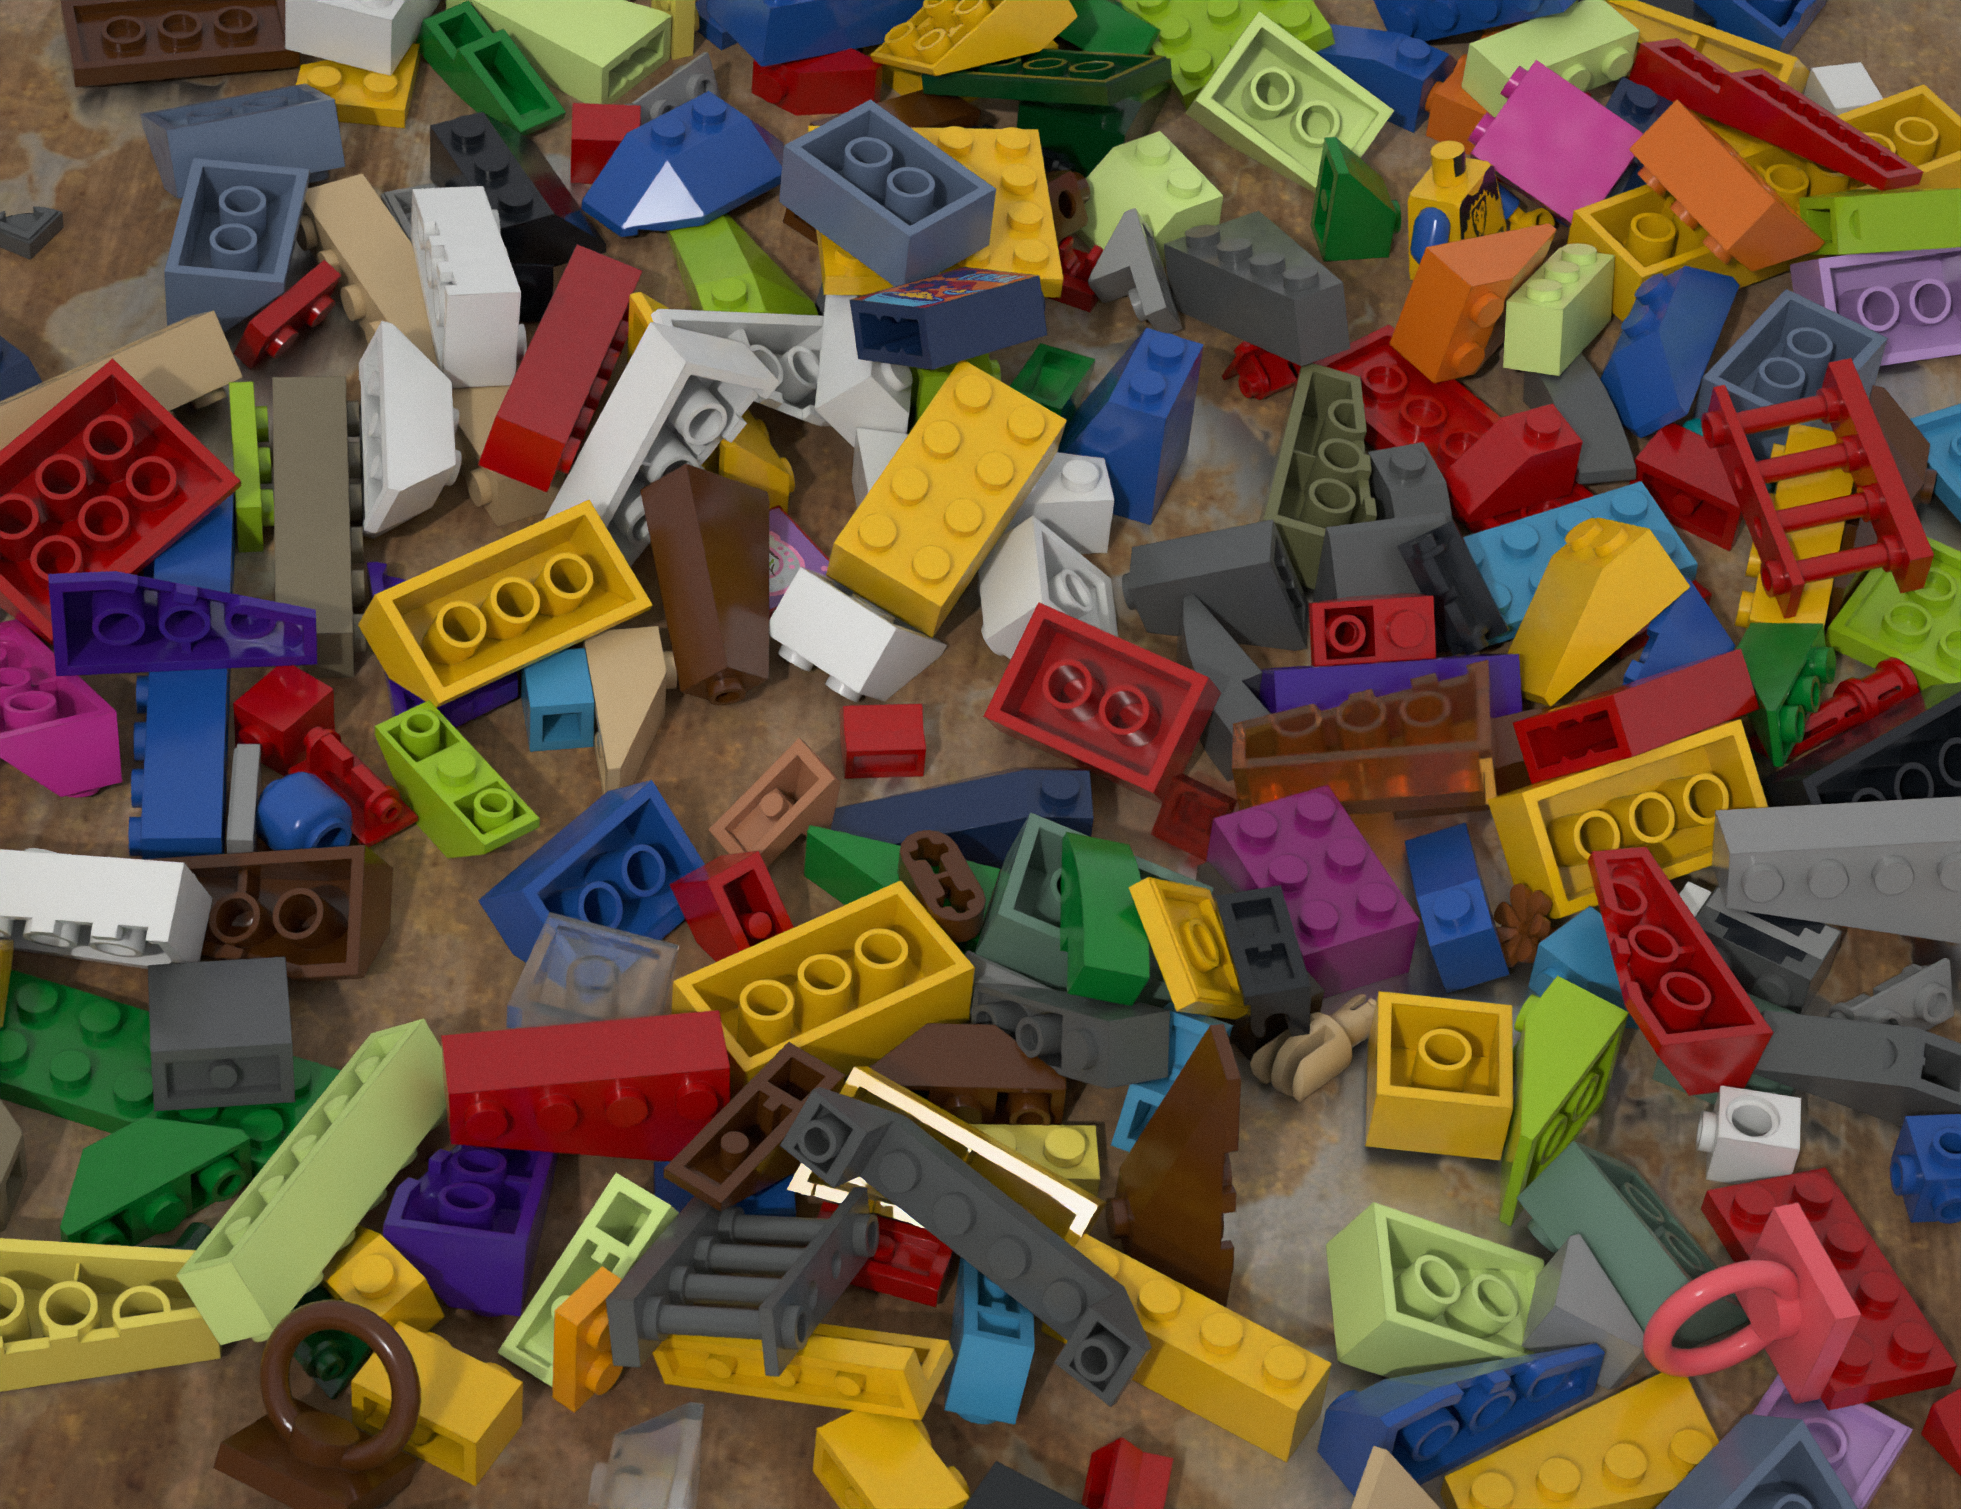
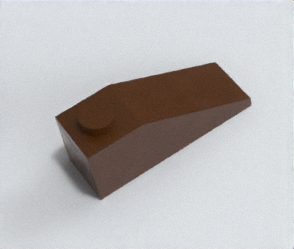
M788 1042L664 1168L663 1177L721 1212L797 1171L801 1162L782 1148L780 1144L812 1090L821 1087L840 1094L844 1086L845 1074Z

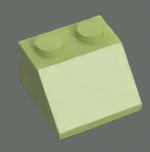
M1161 131L1113 147L1086 178L1090 187V198L1084 204L1088 221L1086 226L1075 233L1090 249L1097 245L1104 250L1124 212L1136 208L1152 230L1163 267H1165L1164 243L1184 237L1185 231L1195 226L1219 225L1223 195Z

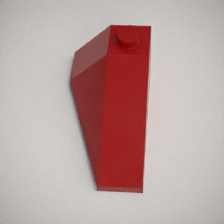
M1647 847L1592 851L1587 862L1626 1009L1658 1057L1689 1096L1719 1092L1720 1085L1744 1089L1774 1032Z

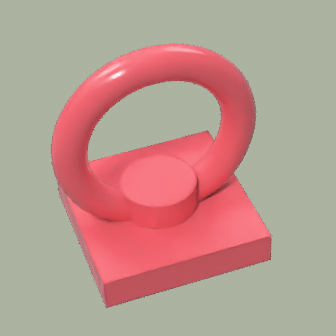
M1799 1203L1773 1207L1748 1261L1736 1262L1711 1270L1688 1282L1668 1297L1654 1312L1646 1325L1642 1342L1643 1350L1648 1362L1658 1371L1671 1376L1692 1377L1727 1369L1747 1360L1765 1348L1795 1404L1820 1399L1861 1317V1313ZM1735 1293L1750 1321L1749 1325L1735 1334L1706 1346L1682 1349L1671 1345L1675 1333L1688 1318L1708 1304Z

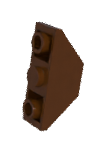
M927 1023L870 1067L968 1124H1062L1067 1089L1066 1078L1059 1075L1038 1057H1027L1017 1045L1016 1040L996 1025Z

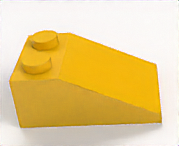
M1597 517L1596 519L1590 518L1579 523L1568 532L1565 537L1567 544L1552 555L1507 653L1519 654L1522 698L1551 707L1690 588L1688 582L1649 528Z

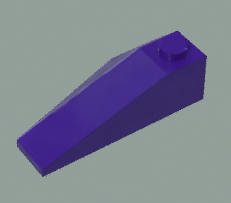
M117 571L48 574L56 676L317 664L316 609Z
M456 1145L450 1151L439 1149L429 1158L428 1171L418 1180L408 1177L396 1188L384 1222L383 1237L426 1278L429 1286L449 1307L472 1310L476 1314L488 1317L504 1314L521 1316L532 1279L559 1153Z

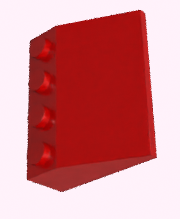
M113 358L0 451V608L51 645L54 644L48 574L117 571L137 575L242 486L241 480Z

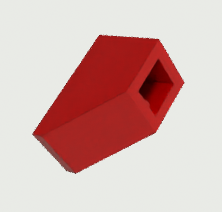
M1418 593L1366 595L1309 603L1311 666L1436 659L1434 597L1432 595Z

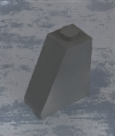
M1273 519L1132 547L1130 571L1122 577L1123 595L1130 610L1137 609L1147 633L1178 636L1183 598L1195 594L1237 644L1293 651L1307 649L1309 603Z

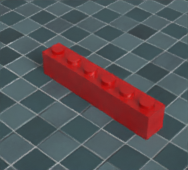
M578 244L576 245L496 414L478 463L479 466L544 492H548L557 471L569 474L580 444H582L592 417L596 413L606 385L610 381L618 358L621 356L628 339L629 295L636 293L635 290L642 270Z

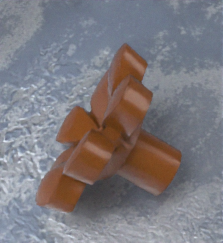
M1521 883L1514 885L1510 890L1511 905L1501 902L1494 912V920L1501 925V927L1496 928L1508 968H1512L1518 961L1528 964L1534 963L1538 944L1558 930L1550 926L1551 922L1545 918L1552 906L1551 898L1540 890L1532 893L1531 889Z

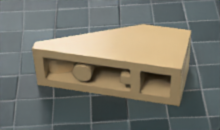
M658 626L605 630L582 641V648H585L595 702L593 743L603 795L607 791L633 784L665 716L666 689H676L677 671L673 651H663Z

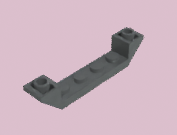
M821 1087L813 1089L780 1146L833 1188L861 1177L1065 1338L1067 1343L1054 1363L1108 1406L1115 1405L1152 1349L1125 1287L905 1115Z

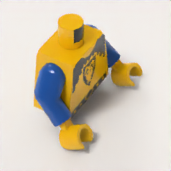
M1443 141L1437 143L1430 150L1432 166L1413 188L1408 198L1410 280L1415 278L1426 247L1506 232L1505 220L1511 222V231L1547 223L1554 227V218L1544 208L1526 213L1518 207L1520 200L1497 181L1494 166L1488 161L1466 158L1464 145L1460 142Z

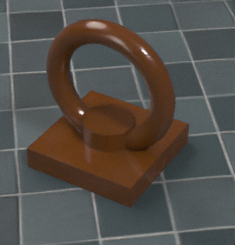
M322 1300L305 1304L293 1310L272 1331L262 1353L260 1388L267 1414L222 1441L213 1468L293 1509H375L410 1485L418 1459L401 1451L410 1440L416 1428L421 1409V1385L414 1359L407 1345L395 1329L379 1315L363 1306L342 1300ZM321 1330L347 1332L365 1342L381 1360L390 1382L391 1407L385 1424L374 1436L358 1430L344 1418L322 1412L292 1397L289 1382L291 1360L298 1345L309 1335Z

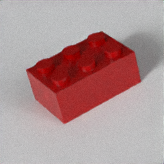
M1038 602L983 717L1004 734L1167 807L1221 692L1211 679L1203 674Z

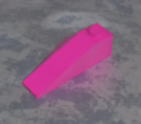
M17 619L1 622L0 758L60 797H87L97 793L100 787L121 783L122 773L117 711L78 675L56 676L54 652Z

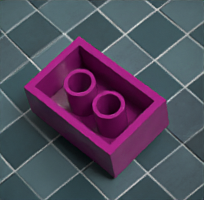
M1328 785L1213 818L1206 862L1209 861L1236 892L1281 885L1306 970L1325 990L1323 999L1409 972L1420 919Z

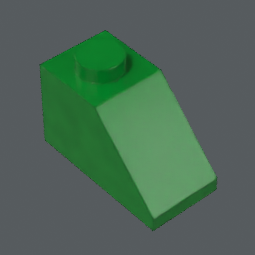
M1325 137L1310 227L1323 262L1389 257L1393 234H1398L1401 229V209L1398 201L1391 200L1382 176L1338 138Z

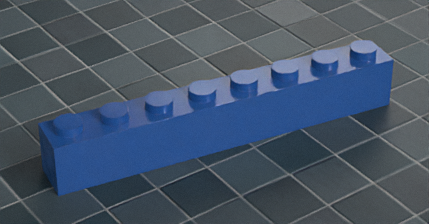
M235 492L143 569L144 577L234 594ZM231 668L149 672V675H137V714H147L146 722H134L135 761H144V769H132L131 773L132 808H142V816L129 817V856H142V859L225 854Z

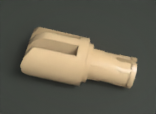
M1357 994L1332 1014L1310 1013V1034L1292 1037L1288 1028L1266 1043L1252 1057L1250 1066L1253 1075L1264 1084H1269L1272 1081V1085L1277 1091L1288 1096H1294L1298 1102H1301L1350 1066L1353 1057L1352 1048L1369 1038L1376 1001L1370 998L1363 1004L1366 995Z

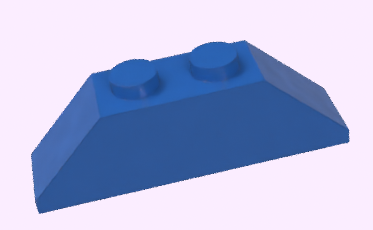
M707 91L628 132L582 199L581 210L620 237L637 235L638 229L667 231L705 225L781 184L784 142L710 91Z
M1684 266L1667 276H1664L1662 273L1655 274L1643 282L1636 290V300L1627 318L1621 324V331L1600 376V380L1617 411L1622 427L1628 428L1632 434L1643 438L1688 414L1740 286L1732 276Z

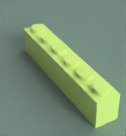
M425 1019L402 1024L369 1035L177 1273V1278L220 1345L252 1338L254 1342L268 1340L275 1327L293 1310L303 1295L313 1290L323 1280L324 1274L322 1270L336 1252L345 1248L355 1238L356 1232L354 1229L365 1214L387 1196L385 1188L398 1171L408 1166L417 1157L418 1151L416 1148L427 1133L446 1119L442 1048Z

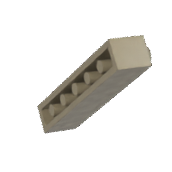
M346 376L272 377L275 602L316 609L317 664L294 666L315 678L354 677V652L366 651V638L358 626L364 614H353L352 607H365L364 569L351 570V564L363 563V526H350V521L362 520L361 484H349V479L361 478L360 442H348V437H360L359 401H346Z

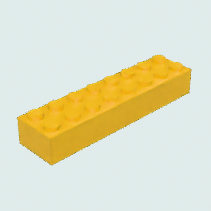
M1926 85L1914 87L1837 115L1843 121L1924 172L1919 185L1897 189L1961 188V117ZM1766 141L1737 151L1800 217L1799 198L1853 189H1877ZM1648 184L1574 210L1567 244H1588L1594 246L1597 249V253L1615 255L1611 311L1622 322L1627 318L1636 300V290L1648 278L1658 273L1667 276L1684 266L1732 276L1740 285L1738 288L1740 289L1790 270V264L1828 256L1802 255L1753 272L1735 258L1726 265L1702 242L1709 233L1701 225L1692 230L1670 209L1676 198L1669 191L1661 197Z

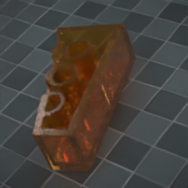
M1489 660L1466 665V675L1438 681L1436 673L1410 679V689L1375 697L1372 689L1348 694V700L1340 704L1339 707L1323 711L1313 703L1233 723L1232 772L1239 811L1326 785L1333 791L1348 815L1488 805L1487 799L1497 796L1495 709Z

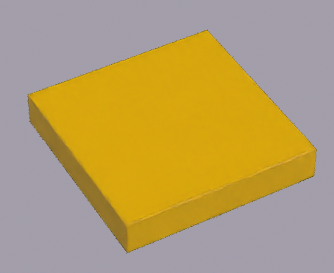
M1147 877L1128 887L1176 1011L1234 1020L1248 1014V1005L1244 1006L1210 890Z

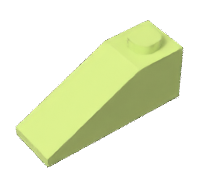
M615 1173L497 1353L553 1388L554 1311L601 1266L623 1279L676 1218L679 1212L670 1204L620 1174Z

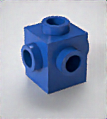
M1961 1114L1905 1116L1891 1157L1890 1180L1895 1195L1903 1197L1910 1223L1939 1221L1951 1224L1961 1221Z

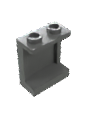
M286 957L148 965L154 1111L295 1102L293 1044Z

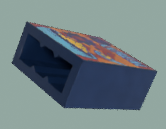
M962 267L850 299L857 355L860 360L933 370L1047 335L1044 313L1045 298L1041 291L1039 275Z

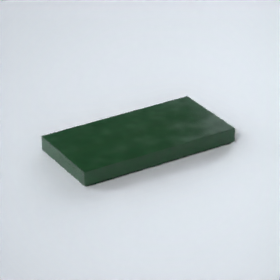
M1042 49L1040 52L943 75L933 76L924 73L921 76L923 94L1110 106L1172 78L1171 58H1166V56Z

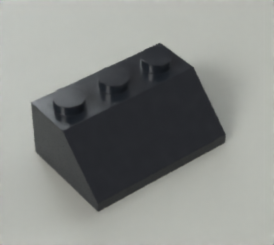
M483 111L430 125L431 181L435 184L437 183L439 188L484 187L491 209L498 210L500 234L504 246L507 248L511 263L554 264V267L567 264L577 244L600 254L606 253L605 241L583 210H581V207L535 142Z

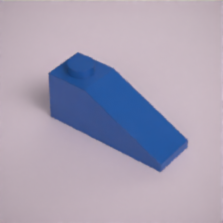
M1466 822L1406 840L1405 846L1418 906L1428 943L1446 993L1510 975Z

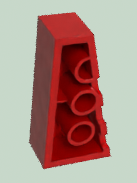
M719 1010L441 1035L443 1083L451 1144L672 1161L730 1102V1065Z

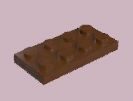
M60 0L62 22L75 87H102L115 83L148 80L163 81L170 78L202 75L219 76L224 73L257 70L274 71L280 68L300 67V52L285 49V0Z

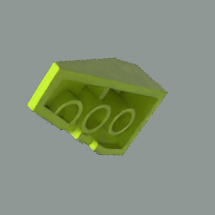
M727 213L705 225L666 231L692 310L818 315L814 302Z

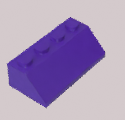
M1474 654L1422 660L1260 669L1263 674L1258 700L1277 721L1273 746H1283L1284 758L1322 755L1321 743L1344 742L1345 753H1367L1383 751L1382 739L1405 738L1406 749H1413L1450 732L1489 719L1523 711L1519 654Z

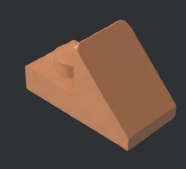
M798 738L708 830L729 854L759 851L767 868L801 833L807 837L809 825L831 830L841 782L808 744L801 738Z

